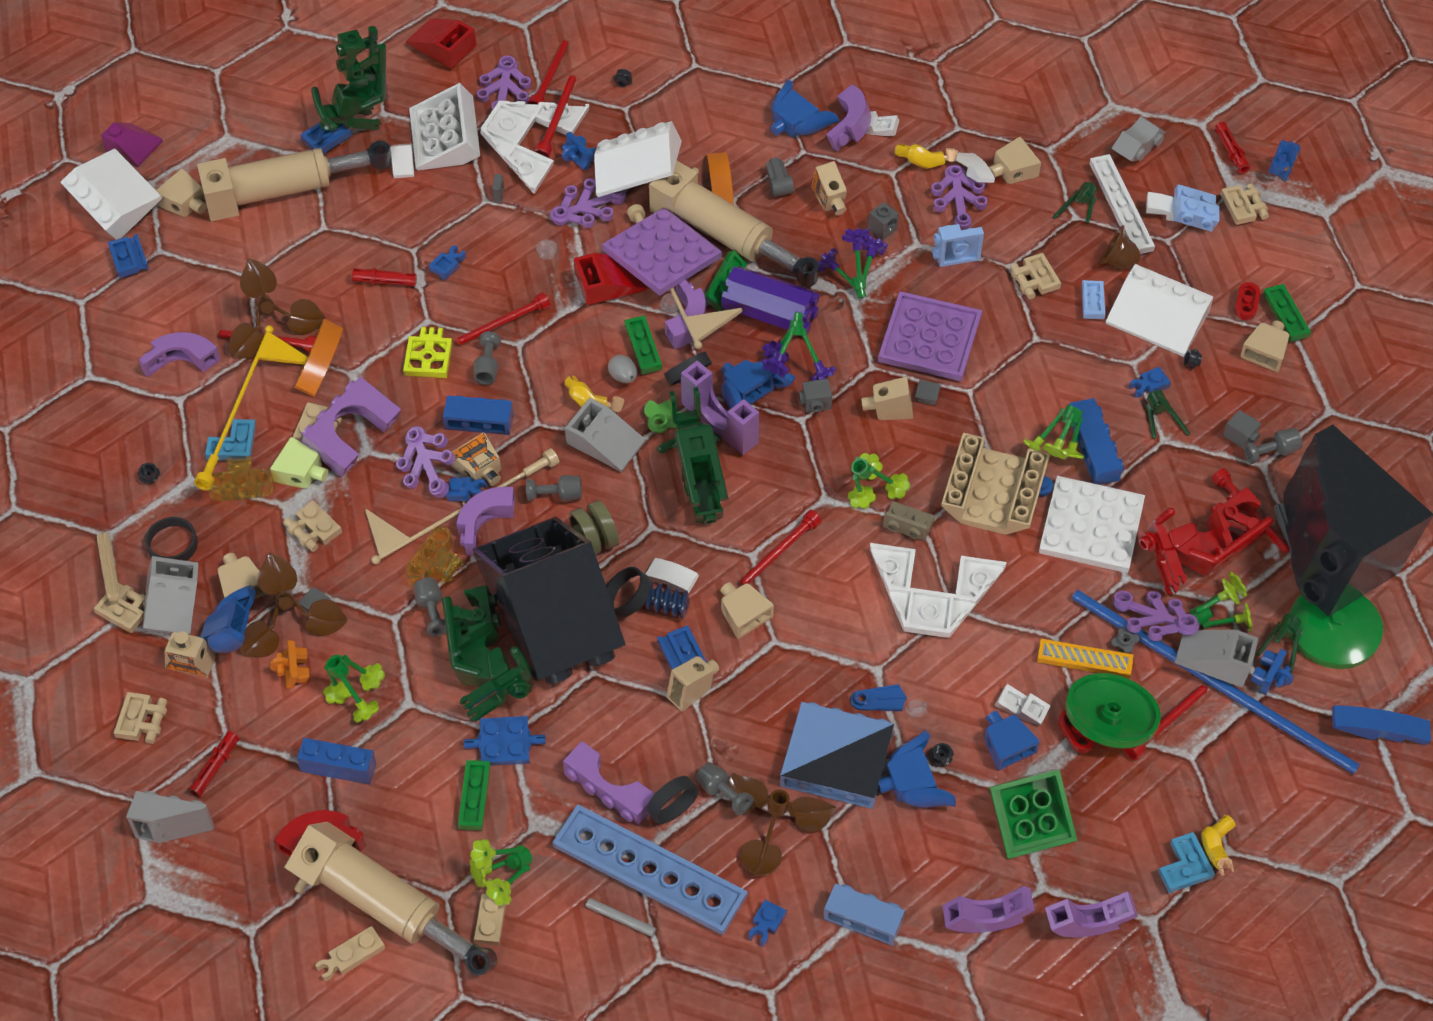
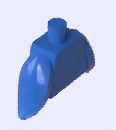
M786 79L772 102L771 111L774 124L770 126V130L776 136L783 131L791 137L811 135L839 122L836 113L819 111L817 107L794 91L793 81Z
M744 360L736 366L725 363L721 369V373L724 374L721 394L730 409L743 399L751 405L773 391V388L791 385L795 380V376L788 373L785 374L784 378L780 377L778 373H771L770 369L764 370L762 362L752 363Z
M248 585L231 593L218 604L215 612L205 620L202 634L197 637L205 639L208 647L214 652L230 653L243 645L244 633L250 614L249 610L256 595L255 587Z
M925 729L893 752L887 763L888 776L880 779L878 789L881 794L894 790L899 802L904 801L913 807H956V797L945 790L937 788L923 752L931 737Z

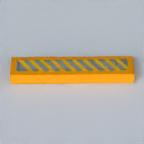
M1041 639L1037 662L1095 673L1115 674L1130 679L1134 655Z

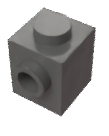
M828 379L802 382V391L798 393L800 405L804 404L806 413L831 409L832 393Z
M1238 410L1227 422L1223 436L1244 449V443L1252 442L1255 444L1260 438L1259 430L1261 423L1254 417Z

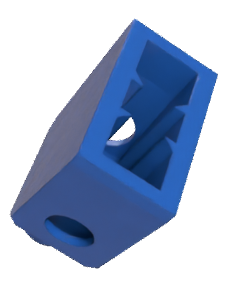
M993 711L987 715L986 720L990 726L985 730L984 739L998 771L1038 752L1040 741L1016 715H1011L1005 719L1001 717L998 711Z

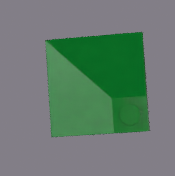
M1050 769L989 787L1007 859L1077 841L1059 769Z

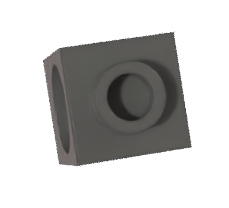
M883 202L869 213L868 229L881 240L886 239L897 230L899 213Z

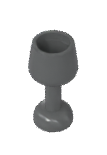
M487 331L483 332L479 338L480 344L484 347V355L478 357L473 364L474 380L482 385L493 384L499 371V363L492 357L493 349L500 345L501 337L495 332Z
M1296 428L1278 430L1275 432L1272 442L1256 446L1252 442L1244 443V454L1250 464L1256 463L1259 460L1260 454L1277 450L1280 455L1287 456L1302 448V439Z
M562 475L558 479V484L536 485L534 480L526 479L527 501L535 500L537 494L558 493L559 498L564 502L582 499L581 477Z
M434 578L420 579L414 584V595L416 604L428 609L431 622L427 626V633L432 637L443 635L446 633L445 620L440 619L436 607L442 600V592Z
M709 762L698 771L696 781L709 795H717L722 792L732 801V810L735 814L742 815L750 808L753 803V796L747 792L738 794L728 786L729 775L724 769Z

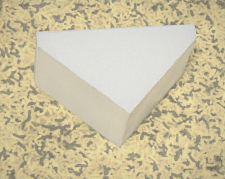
M412 143L391 145L394 178L414 177Z

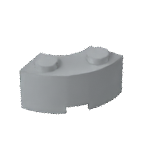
M1140 116L1131 128L1122 131L1112 149L1130 161H1141L1155 146H1159L1163 142L1165 131Z

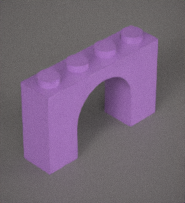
M698 361L681 372L682 405L690 411L695 409L693 387L698 386L701 402V421L711 425L713 431L720 435L741 455H744L759 443V412L743 399L727 412L713 392L712 372Z
M361 376L355 382L352 380L344 389L346 392L342 396L337 395L331 402V407L327 411H321L317 416V422L313 426L309 424L302 432L303 438L301 443L317 451L320 454L321 461L341 477L356 463L359 454L338 437L334 429V422L343 415L358 414L368 419L385 433L398 419L401 411L398 406Z

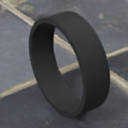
M699 353L666 371L664 376L669 385L672 386L680 383L681 372L696 361L706 368L709 367L712 362L707 353Z
M167 517L155 522L149 528L145 538L146 547L151 558L154 556L187 561L194 555L198 546L194 527L189 521L180 517ZM167 527H184L193 534L190 546L184 552L175 556H160L150 548L154 536Z
M637 567L622 569L607 585L615 614L618 617H627L634 614L641 608L649 596L651 589L650 578ZM635 576H640L639 587L631 600L619 608H614L615 597L623 584Z
M688 776L677 777L666 783L653 795L647 805V811L656 823H668L683 814L693 804L699 790ZM684 790L677 800L662 809L672 797Z

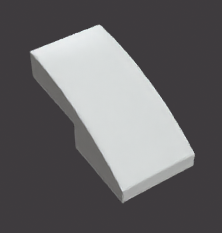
M876 111L871 112V123L865 134L878 136L896 135L899 124L897 115L878 117Z
M958 153L956 161L968 167L966 173L968 177L977 182L994 183L993 173L979 156L974 153Z
M1148 192L1146 213L1166 215V220L1174 221V197Z
M659 558L654 559L646 572V575L653 582L667 584V586L670 585L672 591H675L676 588H679V592L683 593L685 590H688V594L699 577L698 573L684 566Z
M1007 684L994 706L1011 715H1016L1024 721L1040 726L1051 705L1031 693L1026 696Z

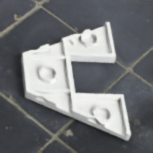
M499 101L481 127L480 134L532 193L535 194L552 168L554 160L524 148L520 144L534 122L549 127L558 104L539 102L538 105L525 104L523 101ZM567 103L556 131L565 135L568 132L574 134L589 111V104H585V106H568Z
M870 543L871 554L902 629L905 632L950 638L1006 568V562L961 556L956 594L910 588L916 549Z

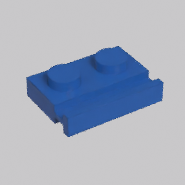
M320 122L300 134L301 140L312 150L321 148L323 154L352 136L351 130L347 129L344 124L340 123L339 128L335 131H325L320 127Z
M134 234L135 237L128 238L127 236L108 242L119 278L140 272L139 270L144 268L146 270L149 269L137 234Z
M688 625L669 632L666 636L657 637V642L671 670L696 656L701 657L707 663Z

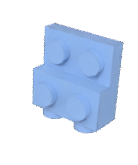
M1178 184L1174 189V221L1212 232L1219 223V206L1216 205V195Z
M959 224L939 227L938 233H934L936 247H932L933 258L938 260L939 266L944 267L980 260L984 236L982 227L968 228L966 230H961Z

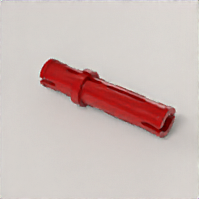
M1219 122L1215 125L1214 130L1229 153L1228 158L1231 162H1234L1240 174L1247 173L1251 169V165L1244 156V150L1238 146L1226 122Z
M353 268L352 282L371 283V285L382 283L416 287L417 273L377 270V268H372V270Z
M227 731L219 745L212 749V755L188 788L192 795L198 798L202 797V794L223 763L229 760V754L240 740L237 734Z

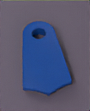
M896 684L856 691L851 696V704L857 710L903 711L907 696L902 691L900 685ZM864 697L866 700L861 702L857 698Z

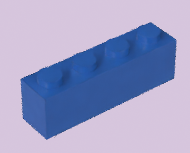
M1095 398L1069 403V405L1083 411L1081 417L1084 419L1080 425L1077 443L1081 454L1084 455L1083 459L1093 484L1102 485L1120 481L1121 473L1124 471V464L1122 459H1119L1117 456L1115 441H1111L1110 429L1108 424L1104 423L1101 406L1097 405Z

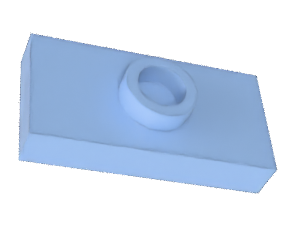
M1082 280L1083 318L1105 319L1104 281Z

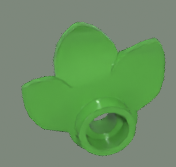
M670 399L660 405L652 400L646 403L644 413L648 418V427L651 431L662 433L668 428H676L671 417Z

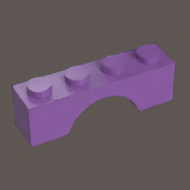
M583 741L563 760L564 774L568 779L573 782H579L587 793L598 796L606 807L614 808L620 812L621 817L627 822L632 821L639 826L648 816L647 805L654 793L638 781L625 786H617L605 781L599 773L601 767L600 754Z

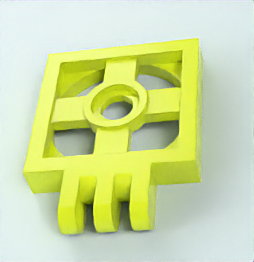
M421 327L420 337L409 336L403 369L404 376L447 378L452 338H443V328L439 327L438 333L435 334V327H430L429 334H426V327ZM425 345V348L421 351H414L418 347ZM434 345L442 348L445 351V353L436 352L434 350ZM431 354L432 357L430 359H425L424 355ZM410 360H420L422 362L421 368H413ZM434 361H444L441 368L430 369L431 363Z

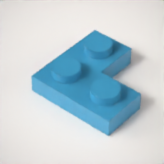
M233 419L231 436L225 437L218 454V460L251 461L256 431L255 420ZM208 437L205 453L207 460L211 454H214L220 437Z
M1194 832L1171 839L1170 845L1179 862L1161 867L1158 871L1168 893L1214 878L1215 873Z

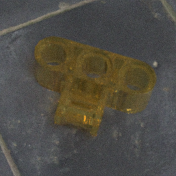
M246 456L243 459L227 458V471L212 473L214 483L211 489L208 490L210 498L220 502L267 497L273 493L274 485L269 470L265 468L253 469L251 456Z
M440 526L433 529L407 564L408 584L413 589L414 584L418 580L432 578L433 576L442 581L451 582L453 574L458 568L463 566V560L451 552L453 542L451 532L447 527Z

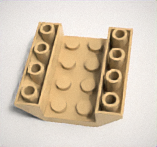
M963 433L941 506L961 524L1004 535L1030 528L1050 454L1028 448L1026 458L983 448L984 437Z

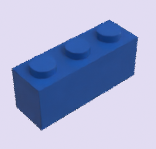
M447 395L443 413L445 430L510 435L514 415L513 403L504 399L495 400L482 397L471 398L460 395Z
M303 738L297 756L301 772L369 785L377 764L373 750Z

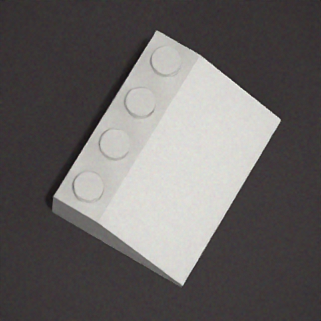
M461 83L409 108L415 167L417 170L463 165L480 157L473 96Z
M661 122L654 127L641 128L634 133L622 134L617 138L605 139L598 143L594 154L597 197L673 175L682 142L673 122Z
M116 149L74 168L60 182L116 240L122 238L163 198Z
M1135 264L1127 276L1105 324L1184 357L1210 312L1213 296Z

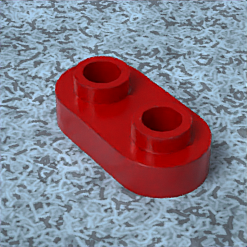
M1245 282L1239 287L1235 314L1242 320H1251L1256 316L1260 288L1255 283Z
M1064 710L1058 720L1060 730L1076 752H1090L1094 747L1095 741L1084 736L1074 726L1067 725L1066 723L1070 722L1066 710ZM1079 741H1084L1086 744L1082 745Z

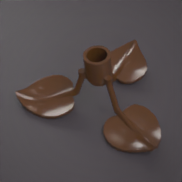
M248 259L240 278V288L245 295L255 298V306L258 309L256 312V326L253 328L249 323H242L234 329L229 342L230 355L233 358H252L256 356L264 338V335L258 332L262 314L268 315L273 310H277L289 317L287 326L296 334H308L320 327L325 316L319 307L308 299L295 301L290 307V313L274 305L270 296L265 293L275 290L277 285L275 274L265 264L257 260Z
M268 553L265 562L259 570L257 582L262 591L275 597L276 605L274 606L273 617L269 627L263 621H255L246 627L245 639L240 647V652L246 657H266L277 650L279 636L272 629L275 626L280 609L288 610L293 605L296 606L304 616L308 617L305 622L306 629L318 636L335 633L345 625L347 617L341 608L329 599L315 601L310 606L309 612H307L298 603V600L294 599L291 590L297 584L295 569L283 558Z
M732 773L729 778L728 786L738 794L747 792L753 796V803L745 813H751L756 807L762 809L768 804V811L772 815L765 842L750 840L741 849L742 863L754 876L769 875L781 863L782 853L780 848L775 845H769L776 818L783 816L787 809L791 817H796V825L807 832L822 830L836 812L834 805L816 798L800 797L790 802L789 794L781 789L774 790L771 795H768L766 786L754 778L740 776Z

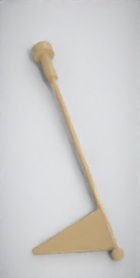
M632 205L627 210V214L632 222L638 223L644 220L646 214L641 205ZM674 288L670 289L692 336L695 349H701V340L742 312V308L687 317Z
M552 448L542 453L543 458L524 468L522 473L498 487H507L520 478L528 477L547 465L550 468L558 465L560 461L557 454ZM462 508L410 538L366 509L365 511L379 556L375 555L372 557V563L379 564L381 559L457 516Z

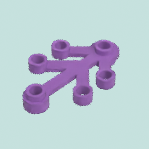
M503 56L499 60L496 69L480 76V85L484 89L477 91V99L479 102H487L489 95L499 89L498 100L492 103L493 111L499 101H506L509 89L517 97V101H523L527 104L529 95L521 89H530L531 79L524 76L517 69V61L512 56ZM502 74L501 79L492 84V79ZM510 74L519 81V87L510 80Z
M951 165L945 170V178L941 182L932 184L931 193L934 196H941L947 186L953 184V188L943 198L935 199L933 208L937 212H943L946 206L955 198L957 216L955 217L954 225L959 224L961 230H966L971 227V218L966 213L964 199L974 204L979 210L987 207L988 200L985 196H975L962 187L961 183L972 188V191L976 194L984 192L985 183L977 182L967 177L964 168L961 166Z
M589 178L584 181V191L577 205L570 207L572 200L578 196L576 186L569 185L565 188V198L561 206L552 209L550 213L551 219L556 225L560 226L573 222L583 225L585 228H591L594 226V216L602 218L604 221L613 219L612 208L604 207L598 209L594 207L607 202L615 205L623 204L626 200V192L621 190L589 200L592 192L596 190V181ZM581 212V213H584L585 215H583V216L581 217V216H578V215H575V214Z
M420 426L412 427L406 434L405 440L408 446L404 456L397 460V468L402 472H407L412 466L411 459L415 450H417L418 455L411 473L404 477L403 483L410 489L417 487L419 483L418 478L424 466L430 480V493L437 498H442L447 495L449 485L438 477L431 460L451 465L455 461V455L450 450L438 452L426 449L425 443L434 444L438 448H444L448 443V439L442 433H437L434 436L426 434V431Z
M1118 591L1114 595V606L1117 610L1125 612L1130 609L1148 616L1128 619L1127 630L1129 632L1137 633L1143 626L1160 623L1170 624L1161 627L1154 625L1149 628L1148 637L1153 641H1159L1164 634L1180 632L1183 635H1192L1199 630L1197 618L1191 614H1186L1182 608V602L1178 599H1171L1168 602V611L1176 614L1177 617L1169 615L1159 592L1150 591L1147 594V604L1154 606L1155 609L1134 602L1132 594L1128 591Z

